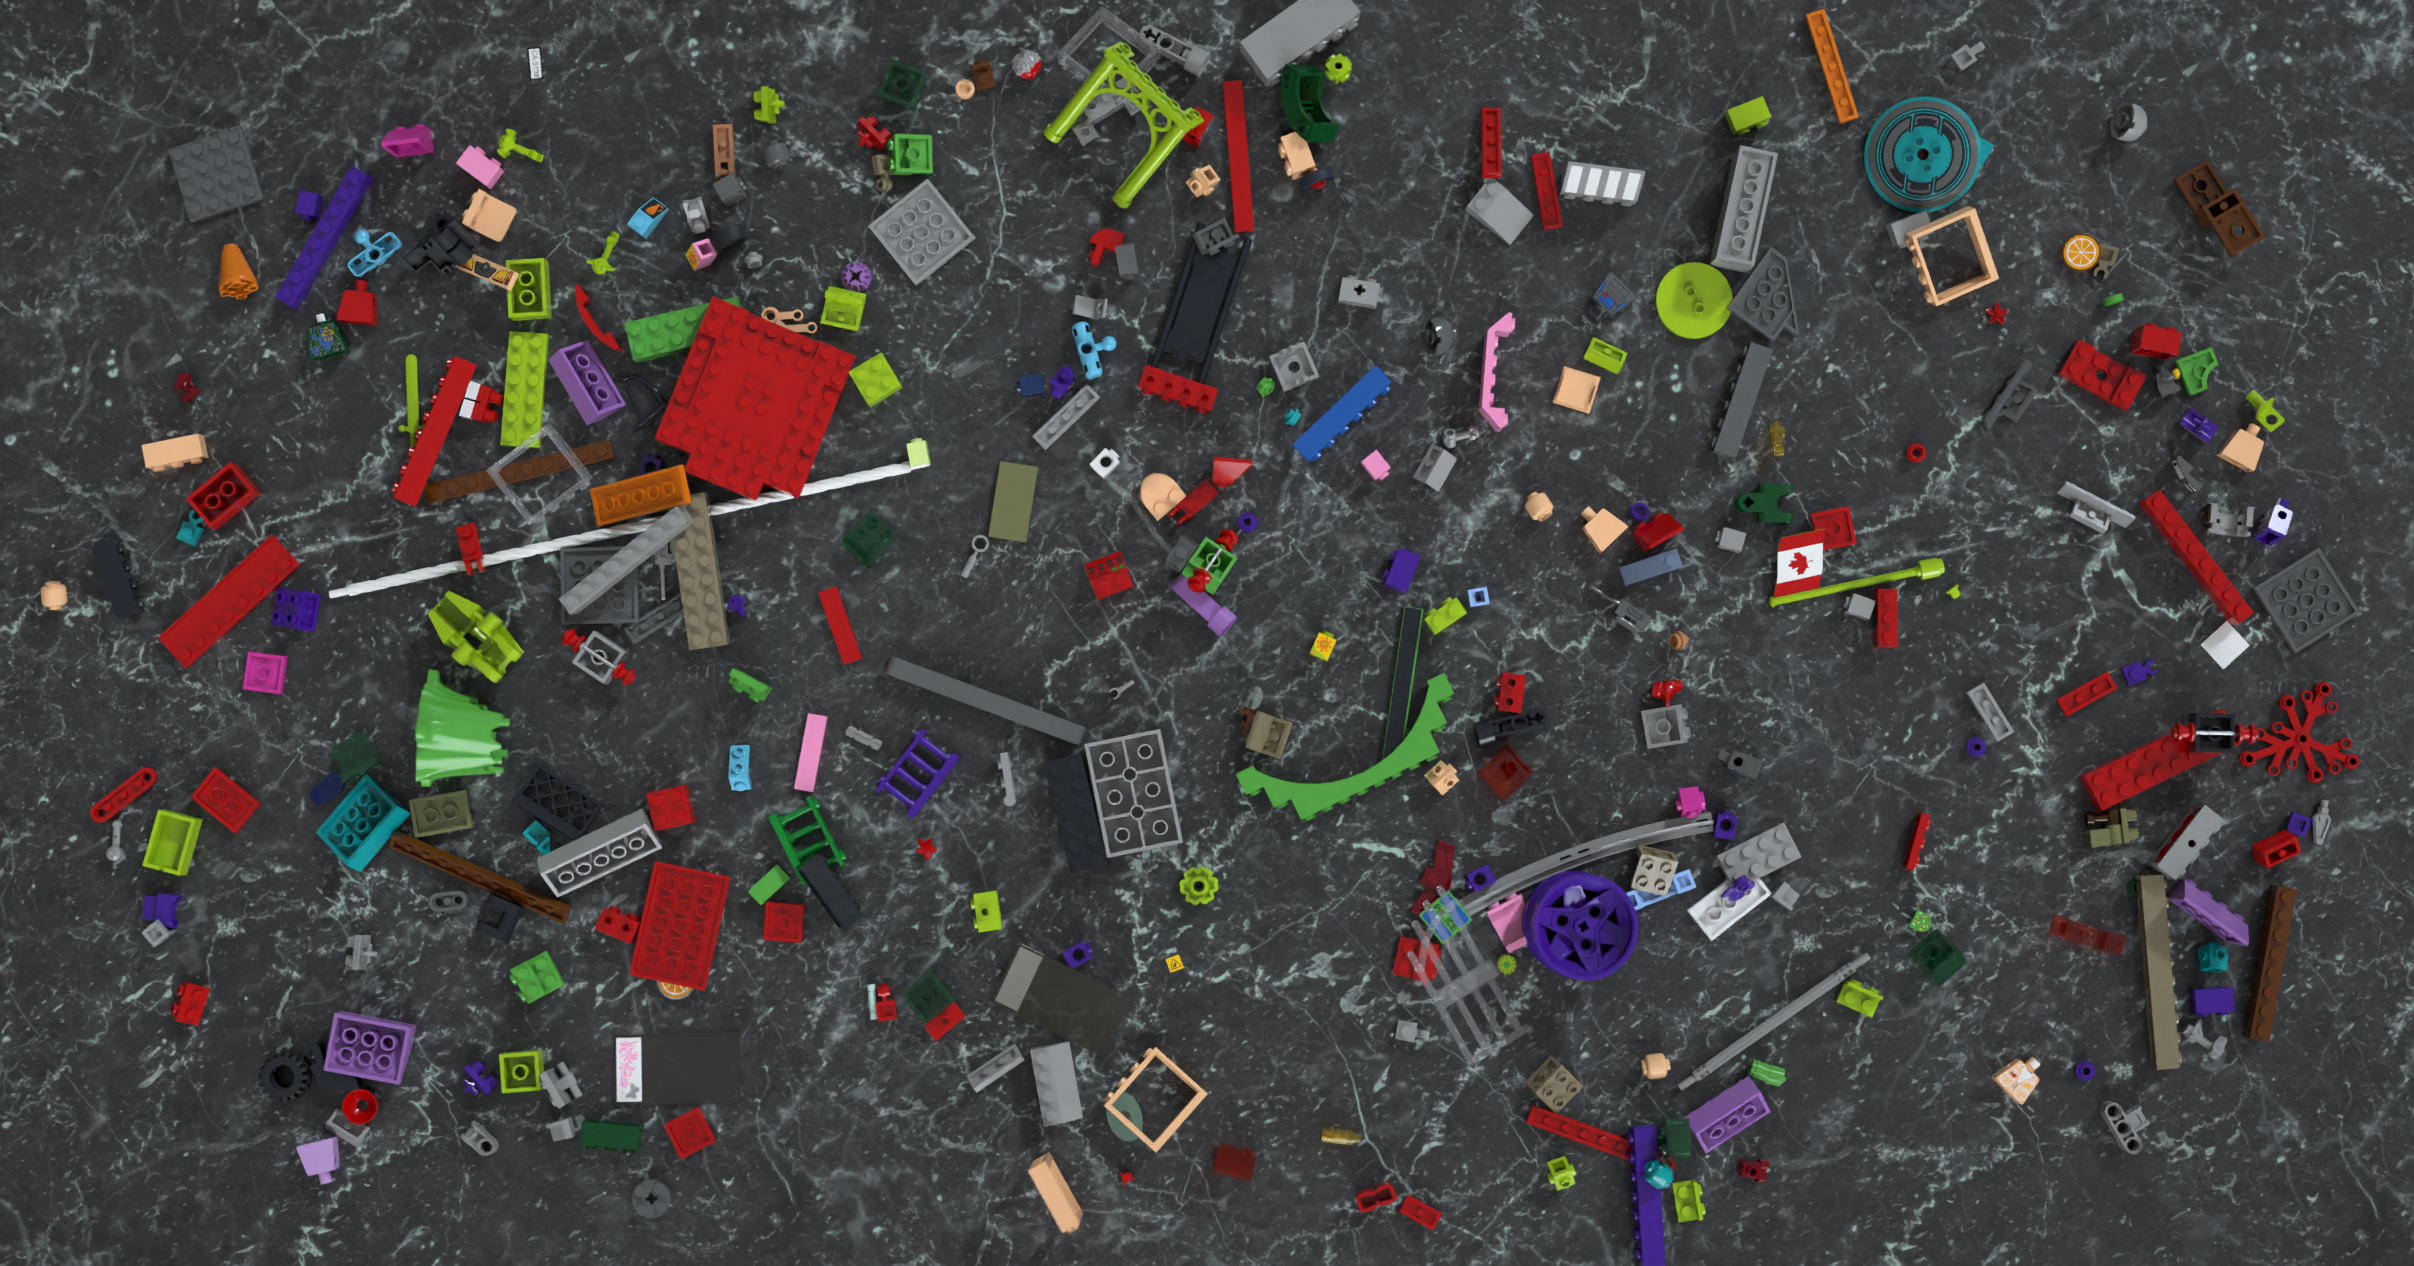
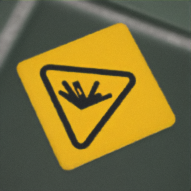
M1179 955L1166 959L1170 972L1184 968Z

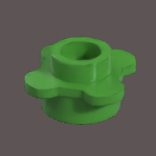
M1265 377L1259 382L1257 390L1262 397L1269 395L1273 391L1275 382L1272 381V378L1268 379Z

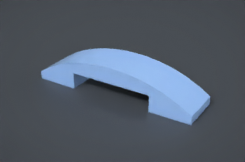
M1690 869L1674 874L1667 896L1636 889L1628 891L1626 894L1631 899L1635 910H1638L1675 894L1696 888Z

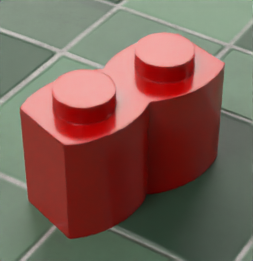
M1391 1182L1379 1183L1373 1189H1363L1355 1195L1360 1212H1369L1378 1205L1390 1204L1397 1198Z

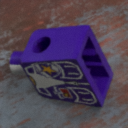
M2278 498L2276 504L2264 512L2253 539L2272 546L2285 538L2293 512L2287 509L2289 504L2287 500Z

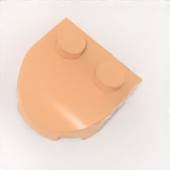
M1152 473L1145 477L1140 484L1139 498L1157 521L1186 497L1177 483L1166 474Z

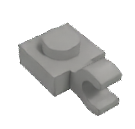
M1981 41L1972 48H1969L1966 44L1949 57L1961 72L1977 61L1975 55L1981 52L1985 46Z
M1398 1019L1395 1039L1414 1042L1415 1037L1429 1040L1430 1031L1417 1029V1023Z

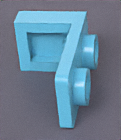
M749 745L730 746L729 782L732 790L744 791L751 789Z

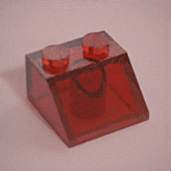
M1507 744L1477 773L1503 801L1515 792L1533 771L1514 749Z
M1223 1143V1146L1218 1145L1213 1172L1251 1182L1256 1154H1253V1150L1242 1148V1150L1234 1149V1145Z

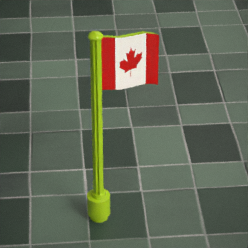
M1827 528L1781 537L1777 550V579L1773 597L1769 598V604L1771 607H1775V605L1912 576L1920 577L1921 580L1934 578L1945 573L1944 563L1941 558H1931L1917 561V565L1914 568L1819 588L1823 569V541Z

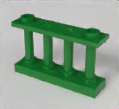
M812 796L806 798L809 804L785 816H779L776 813L768 817L802 886L807 884L795 867L804 860V857L830 845L834 856L826 859L828 867L837 862L842 867L846 865L845 860H847L843 850L838 849L819 811L821 806L817 798L813 799ZM813 811L817 819L816 822L792 834L787 833L785 829L786 823ZM819 828L822 829L826 837L825 839L801 851H796L793 845L795 840Z

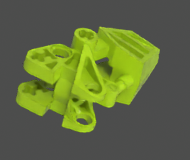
M448 591L438 605L428 612L443 644L452 647L457 646V649L451 654L457 662L463 666L469 665L481 671L492 682L497 683L506 673V666L512 660L516 662L523 655L524 651L503 626L504 622L493 612L490 611L484 617L483 615L486 611L482 607ZM467 632L482 642L478 650L464 638Z

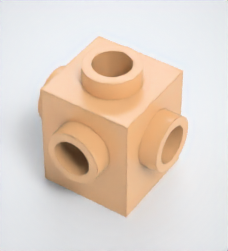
M1208 165L1201 169H1195L1190 174L1191 178L1186 184L1196 197L1203 194L1208 196L1215 190L1213 187L1221 179L1213 168Z
M1442 760L1424 775L1442 796L1459 781L1455 775L1457 771L1450 763L1446 765Z

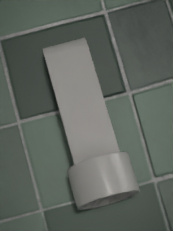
M1151 25L1144 26L1140 31L1141 42L1145 47L1184 66V70L1198 77L1203 73L1210 59V52L1197 45L1193 47ZM1150 34H1152L1153 38L1149 37L1148 39H1146V36H1150ZM1169 42L1171 45L1168 48H1163L1161 44Z

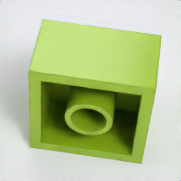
M882 353L849 371L850 376L870 407L903 388Z
M543 1049L499 1054L502 1093L544 1089L539 1082V1079H541L539 1075L544 1072Z

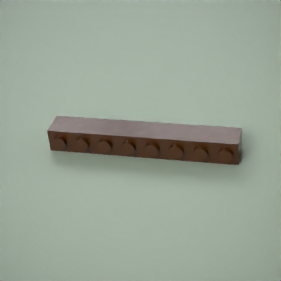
M2270 885L2244 1027V1037L2270 1042L2297 889Z

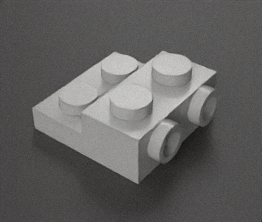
M1682 704L1641 711L1648 749L1687 743L1688 738H1691L1690 728L1685 725V719L1688 718L1687 710L1682 708Z

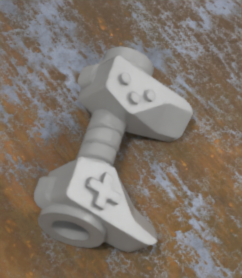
M2201 1019L2195 1021L2193 1025L2187 1024L2182 1029L2181 1033L2184 1034L2186 1039L2192 1043L2197 1041L2208 1049V1055L2212 1059H2218L2224 1052L2227 1038L2220 1036L2213 1043L2203 1037V1022Z

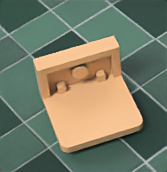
M479 189L478 192L473 194L469 209H466L462 215V224L497 242H502L517 210Z

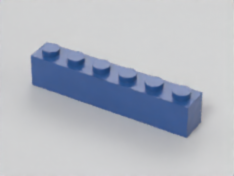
M1375 365L1312 425L1292 447L1307 462L1311 460L1315 462L1322 455L1320 451L1324 447L1328 449L1335 443L1336 440L1334 438L1338 434L1342 436L1349 429L1348 424L1351 421L1357 422L1363 416L1362 411L1366 407L1370 409L1377 402L1375 399L1380 394L1384 396L1391 389L1389 385L1392 381Z

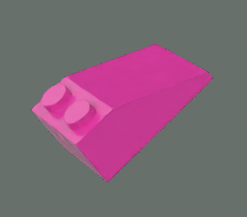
M423 124L414 125L413 128L406 129V127H396L394 131H388L381 141V146L395 157L434 153L431 130Z

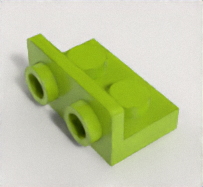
M1853 979L1850 982L1844 980L1835 1002L1873 1017L1879 1001L1883 999L1879 995L1880 991L1871 987L1868 990L1861 987L1862 983Z
M1694 1179L1671 1183L1677 1221L1703 1220L1705 1207L1704 1203H1700L1699 1196L1702 1195L1701 1185L1697 1184V1181Z

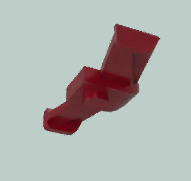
M1437 839L1434 868L1426 867L1420 882L1426 888L1409 910L1410 912L1419 915L1449 890L1452 883L1451 874L1455 846Z

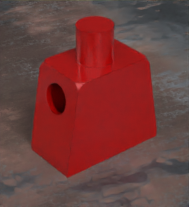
M356 280L355 291H344L336 320L342 323L378 326L376 295L366 292L367 281Z

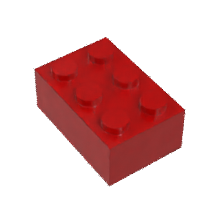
M230 462L189 495L186 500L209 528L217 530L257 498L261 492L238 464Z

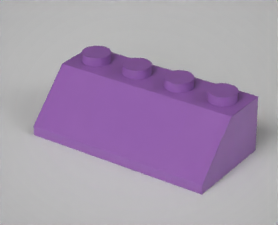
M588 340L559 349L549 359L550 364L586 425L600 421L626 405Z
M1748 1076L1728 1090L1723 1091L1719 1096L1706 1102L1702 1107L1689 1113L1684 1120L1707 1154L1770 1113V1110L1760 1090Z

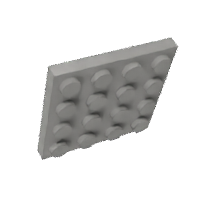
M928 179L868 226L916 286L976 239Z

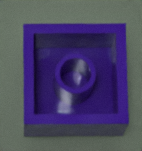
M1402 548L1393 551L1389 559L1391 567L1385 570L1382 581H1385L1383 586L1405 594L1421 556Z

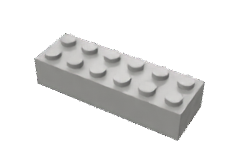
M640 809L537 858L541 876L558 898L661 849L662 845L658 832L654 831L653 824L643 809Z

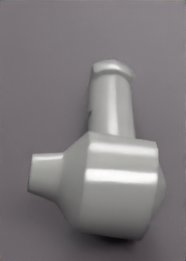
M116 820L112 824V847L108 848L106 852L107 858L112 861H119L124 855L122 848H120L122 823Z

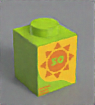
M1323 631V634L1319 632L1309 654L1327 662L1336 643V639L1333 638L1334 635L1327 631Z

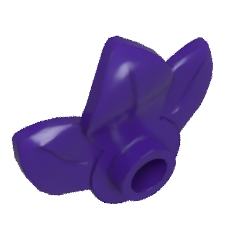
M1746 875L1740 876L1733 881L1734 886L1725 890L1720 897H1729L1730 902L1737 901L1744 896L1745 892L1752 890L1755 883L1750 878H1747Z

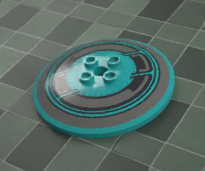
M1934 97L1910 98L1886 110L1871 128L1864 151L1866 173L1876 192L1891 205L1910 212L1937 211L1959 200L1972 186L1981 164V141L1974 123L1956 105ZM1920 149H1926L1929 156L1925 160H1920L1917 157V152Z

